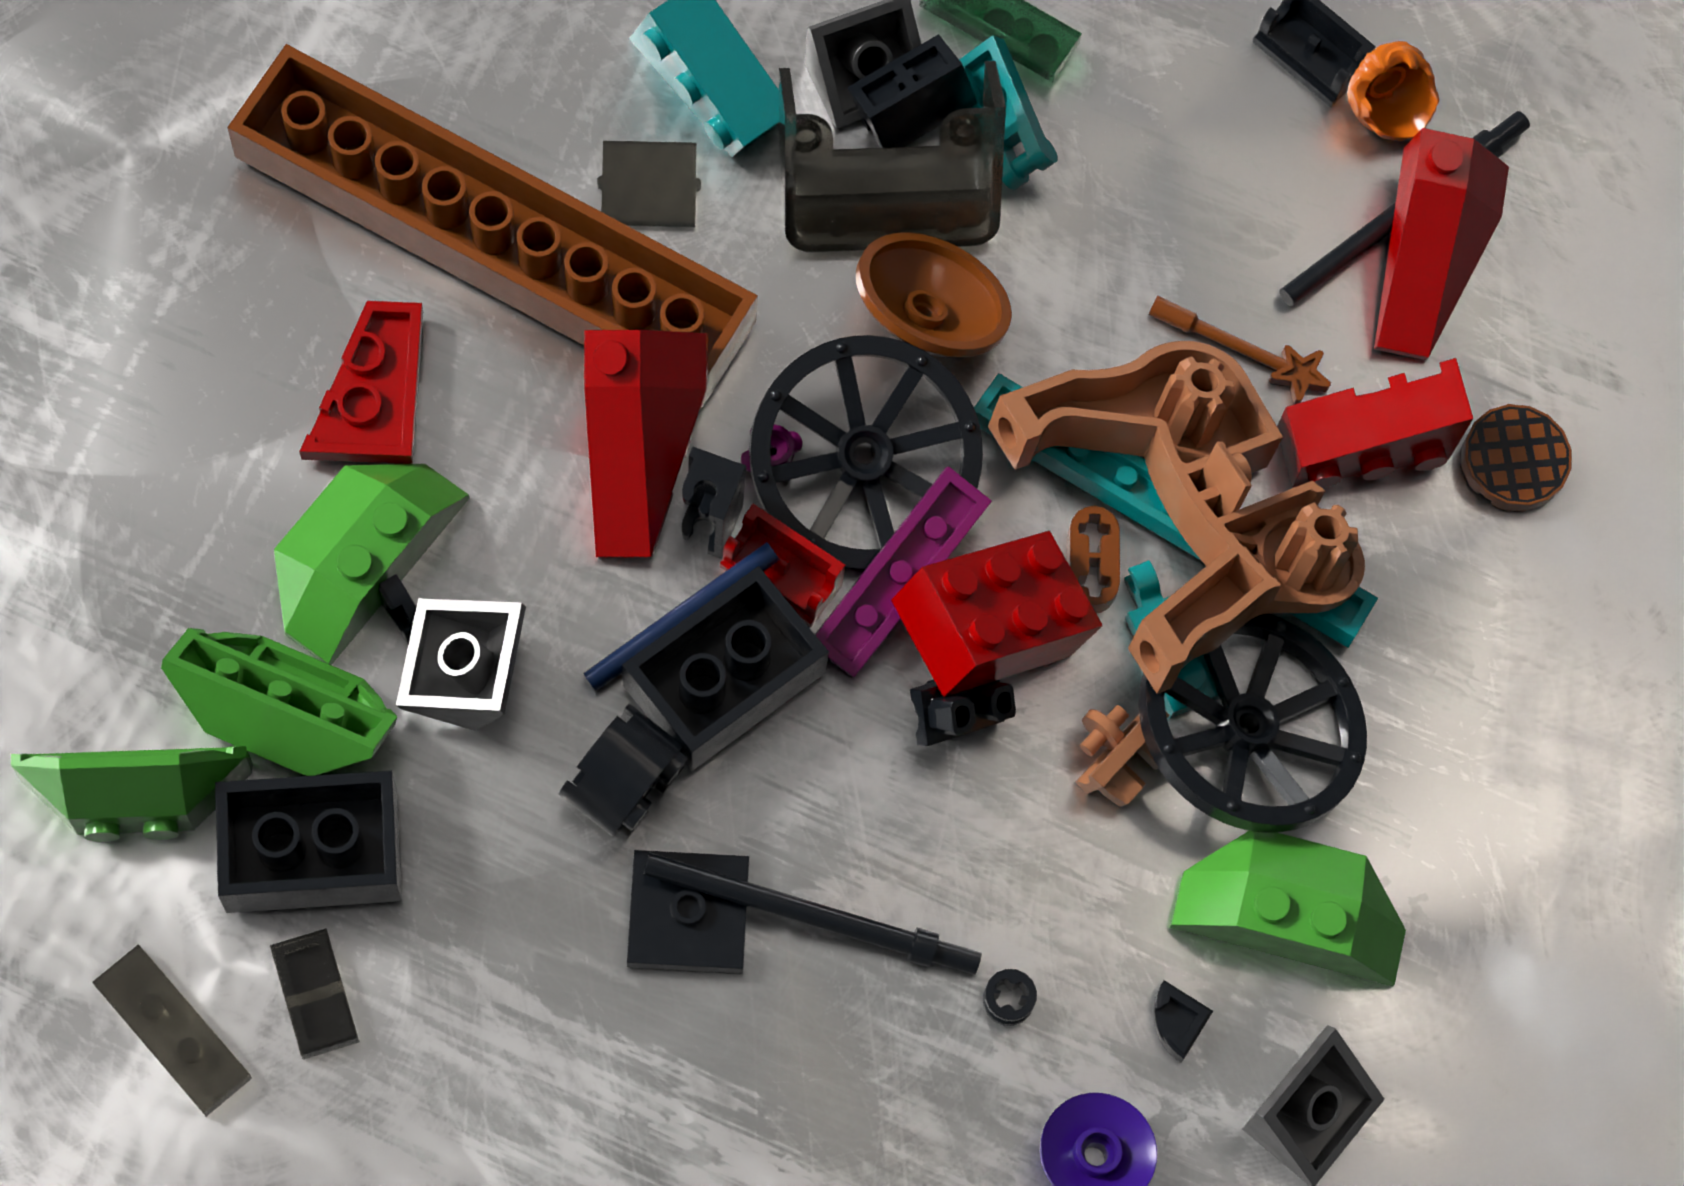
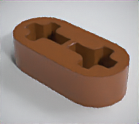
M1089 506L1078 511L1072 518L1067 535V562L1080 585L1085 584L1089 567H1097L1098 584L1107 586L1102 588L1099 597L1090 596L1088 587L1081 586L1096 613H1101L1110 608L1119 590L1120 529L1113 513L1103 507ZM1089 523L1097 524L1098 532L1107 534L1101 537L1097 553L1089 552L1088 535L1079 534L1085 532Z

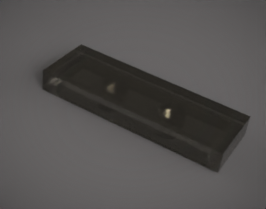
M139 944L92 982L205 1117L252 1079L249 1072Z

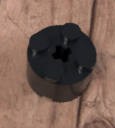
M629 703L625 707L622 717L617 716L577 765V768L581 771L572 781L575 785L567 780L558 795L612 837L620 832L628 839L649 813V808L653 804L647 799V796L654 788L664 794L683 770V765L688 760V757L681 753L684 745Z

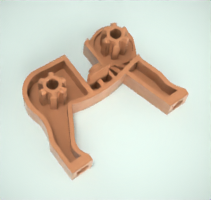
M1195 341L1168 342L1146 351L1136 360L1121 366L1098 370L1072 369L999 396L988 428L1015 470L1029 465L1032 458L1038 452L1053 446L1143 456L1153 485L1168 515L1188 545L1206 565L1204 569L1142 619L1128 647L1156 694L1171 689L1180 671L1190 661L1218 648L1252 618L1268 613H1320L1329 611L1345 603L1360 586L1365 572V560L1358 543V528L1348 526L1345 520L1347 513L1343 507L1333 505L1331 509H1321L1318 506L1326 491L1314 481L1307 482L1240 509L1252 486L1250 483L1252 473L1268 467L1283 436L1243 368L1224 351Z

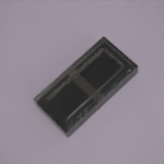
M327 928L270 945L302 1059L304 1060L360 1042Z

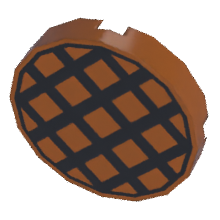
M1507 404L1488 410L1473 423L1461 447V467L1469 486L1478 495L1481 493L1485 498L1491 500L1490 504L1502 510L1525 512L1544 506L1561 491L1572 469V449L1564 430L1549 415L1531 406Z

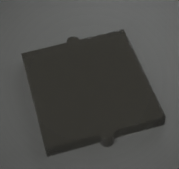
M603 141L602 176L597 178V187L602 190L601 212L627 226L695 227L696 192L701 190V180L696 178L697 143Z

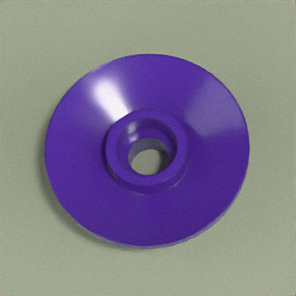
M1085 1093L1068 1099L1051 1114L1040 1138V1159L1045 1175L1052 1186H1148L1157 1164V1145L1148 1121L1132 1104L1117 1096L1106 1093ZM1087 1148L1100 1150L1104 1156V1164L1099 1166L1090 1164L1085 1158V1150Z

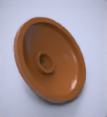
M893 233L882 236L870 243L857 264L856 285L865 306L873 318L898 340L911 344L928 354L949 358L981 355L995 348L1008 331L1012 310L1008 295L1000 281L977 258L952 243L924 234Z

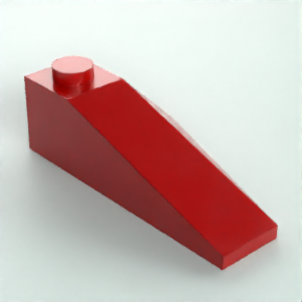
M1421 128L1404 147L1374 350L1422 360L1429 358L1502 218L1509 166L1473 138Z
M584 330V391L596 557H653L674 495L672 491L683 458L687 456L691 443L690 437L699 410L703 407L708 392V333L655 330Z

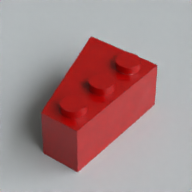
M1453 358L1440 362L1441 373L1412 382H1407L1405 373L1388 377L1390 388L1356 396L1353 387L1287 406L1277 427L1283 436L1280 444L1292 487L1314 481L1325 489L1337 485L1343 478L1362 475L1365 480H1376L1389 476L1395 469L1415 466V469L1418 471H1427L1447 463L1474 419L1457 359Z

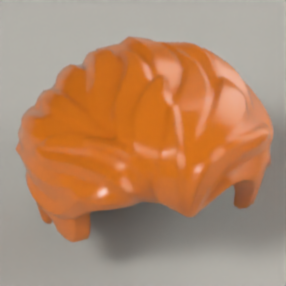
M1405 41L1382 44L1372 52L1367 53L1356 69L1348 86V102L1360 123L1381 138L1392 141L1410 140L1421 128H1426L1439 103L1435 76L1430 64L1425 60L1423 53L1418 48Z

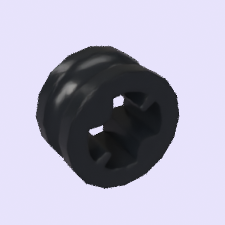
M1005 969L997 972L989 979L983 993V1007L986 1014L994 1022L1003 1026H1014L1022 1023L1030 1016L1037 1001V990L1033 980L1026 973L1017 969ZM1003 984L1010 991L1019 987L1024 995L1021 996L1018 1004L1023 1007L1016 1011L1010 1004L1000 1007L995 999L999 998L1001 990L996 988Z

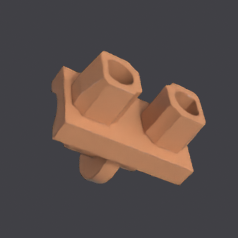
M1116 705L1107 716L1095 709H1090L1082 718L1083 725L1090 734L1079 746L1090 757L1101 746H1104L1106 749L1075 783L1087 794L1099 790L1106 798L1119 807L1127 805L1143 789L1146 783L1126 762L1137 752L1154 770L1158 769L1146 745L1139 714L1121 731L1119 727L1129 717V714L1121 706Z

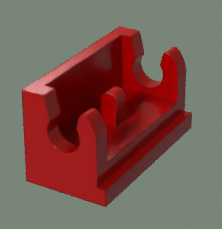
M753 503L744 514L743 525L735 538L729 536L723 549V560L720 562V568L727 571L768 542L780 561L768 568L764 573L807 626L811 628L842 587L845 564Z

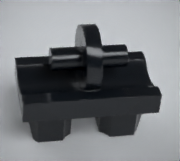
M934 679L928 681L925 685L910 689L911 700L918 715V729L915 734L917 745L931 746L1004 722L1006 719L1015 717L1016 714L1013 686L1009 683H1002L1000 680L946 697L942 696Z

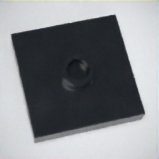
M634 850L627 967L743 974L747 906L643 875L649 852L748 882L749 856Z

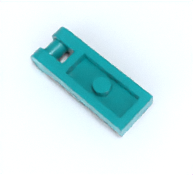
M992 35L959 60L963 64L977 104L971 107V110L1002 182L1009 189L1015 191L1029 181V174L1036 169L1046 170L1058 161V156L1054 146L1042 131L1005 40ZM1022 142L1025 152L1017 157L1013 147Z

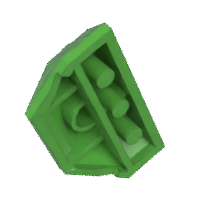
M427 464L345 465L274 548L285 635L319 660L332 665L382 605L379 584L395 574L402 581L470 499L469 494Z
M188 628L162 659L161 669L205 733L234 746H246L249 752L305 776L319 775L372 758L396 724V714L391 709L385 707L381 697L365 679L261 635L233 632L207 634L204 629Z
M246 746L11 754V767L20 781L77 835H84L85 839L95 842L118 840L120 833L143 832L145 838L167 840L178 837L179 831H194L216 810L215 782L246 780L253 771V762Z
M1247 831L1183 872L1170 928L1392 987L1395 985L1406 933L1401 919L1367 856L1282 833Z

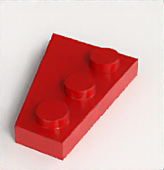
M366 302L341 357L342 364L330 391H326L319 406L320 413L310 435H306L299 451L301 460L413 464L423 326L422 303Z

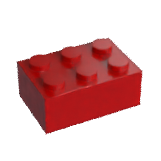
M1050 530L923 566L891 599L943 697L1069 658L1103 626Z

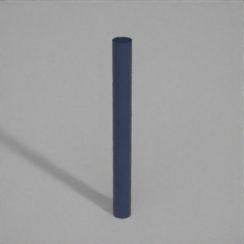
M766 542L583 673L594 690L598 691L622 674V664L756 567L759 566L764 572L780 561V559L768 542Z

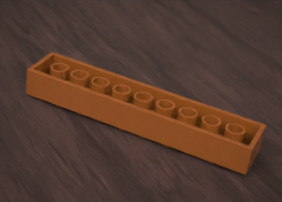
M285 44L227 127L234 156L237 159L584 345V330H655L708 333V392L703 406L756 323L758 295L288 44Z

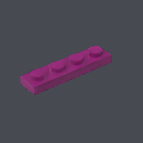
M946 467L815 633L829 651L828 659L851 678H854L900 620V616L891 599L923 566L947 560L992 500L952 468Z

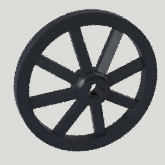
M872 335L850 336L832 340L810 349L788 365L773 381L761 400L753 420L749 444L750 470L756 494L764 511L844 563L845 568L866 569L894 534L879 476L886 477L921 498L932 485L927 480L893 462V455L960 439L961 461L959 475L975 488H978L983 461L982 436L979 421L969 396L960 382L940 361L927 352L897 339ZM852 357H878L892 360L907 367L871 425H866ZM834 361L849 428L847 432L789 395L791 390L804 377L819 367ZM923 376L944 398L955 419V423L890 439L886 434ZM779 410L837 447L836 452L771 466V435ZM864 443L871 445L870 449L874 458L871 463L862 464L856 460L854 450L857 445ZM840 468L842 474L809 530L789 510L778 491L776 483ZM857 481L862 482L880 549L849 548L824 539Z
M1270 613L1259 615L1249 620L1234 633L1265 640L1247 691L1244 694H1240L1222 646L1220 645L1215 650L1204 654L1222 705L1179 677L1176 678L1171 689L1156 694L1143 673L1139 688V719L1146 745L1154 762L1171 786L1183 798L1200 811L1222 823L1248 831L1263 833L1286 832L1306 827L1331 812L1348 795L1361 773L1367 749V728L1363 707L1350 677L1335 656L1320 641L1299 626ZM1283 648L1300 660L1321 684L1276 705H1272L1264 697L1281 649ZM1165 693L1215 724L1216 728L1174 739L1165 712ZM1331 700L1340 727L1341 746L1279 730L1280 723ZM1221 746L1228 751L1223 791L1204 779L1190 765L1185 756ZM1271 749L1337 767L1326 788L1309 799ZM1249 756H1251L1287 802V806H1264L1241 800Z

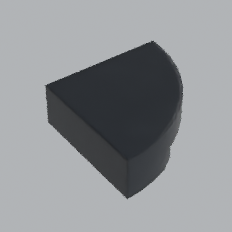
M395 574L379 584V594L383 608L409 645L417 607L403 583Z
M1163 980L1157 991L1153 1006L1154 1026L1164 1048L1180 1063L1185 1059L1213 1010Z

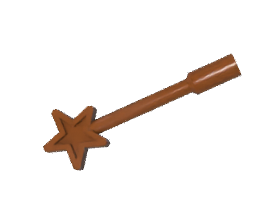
M1157 295L1148 315L1186 333L1194 331L1277 370L1271 374L1269 382L1270 384L1289 386L1293 405L1301 403L1307 389L1327 392L1331 386V382L1316 370L1324 355L1321 350L1303 358L1291 346L1285 345L1281 358L1200 320L1197 313Z

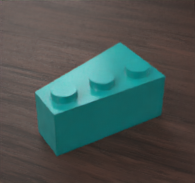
M667 0L648 13L629 37V40L701 121L714 145L721 150L725 149L731 157L781 124L794 112L716 0Z

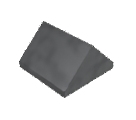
M883 0L807 27L804 64L832 124L836 128L861 120L853 98L847 89L848 86L921 45L911 0Z
M418 598L396 706L405 711L474 731L505 715L526 606L518 602Z
M1327 1025L1242 1127V1130L1304 1182L1315 1186L1385 1098L1336 1028Z

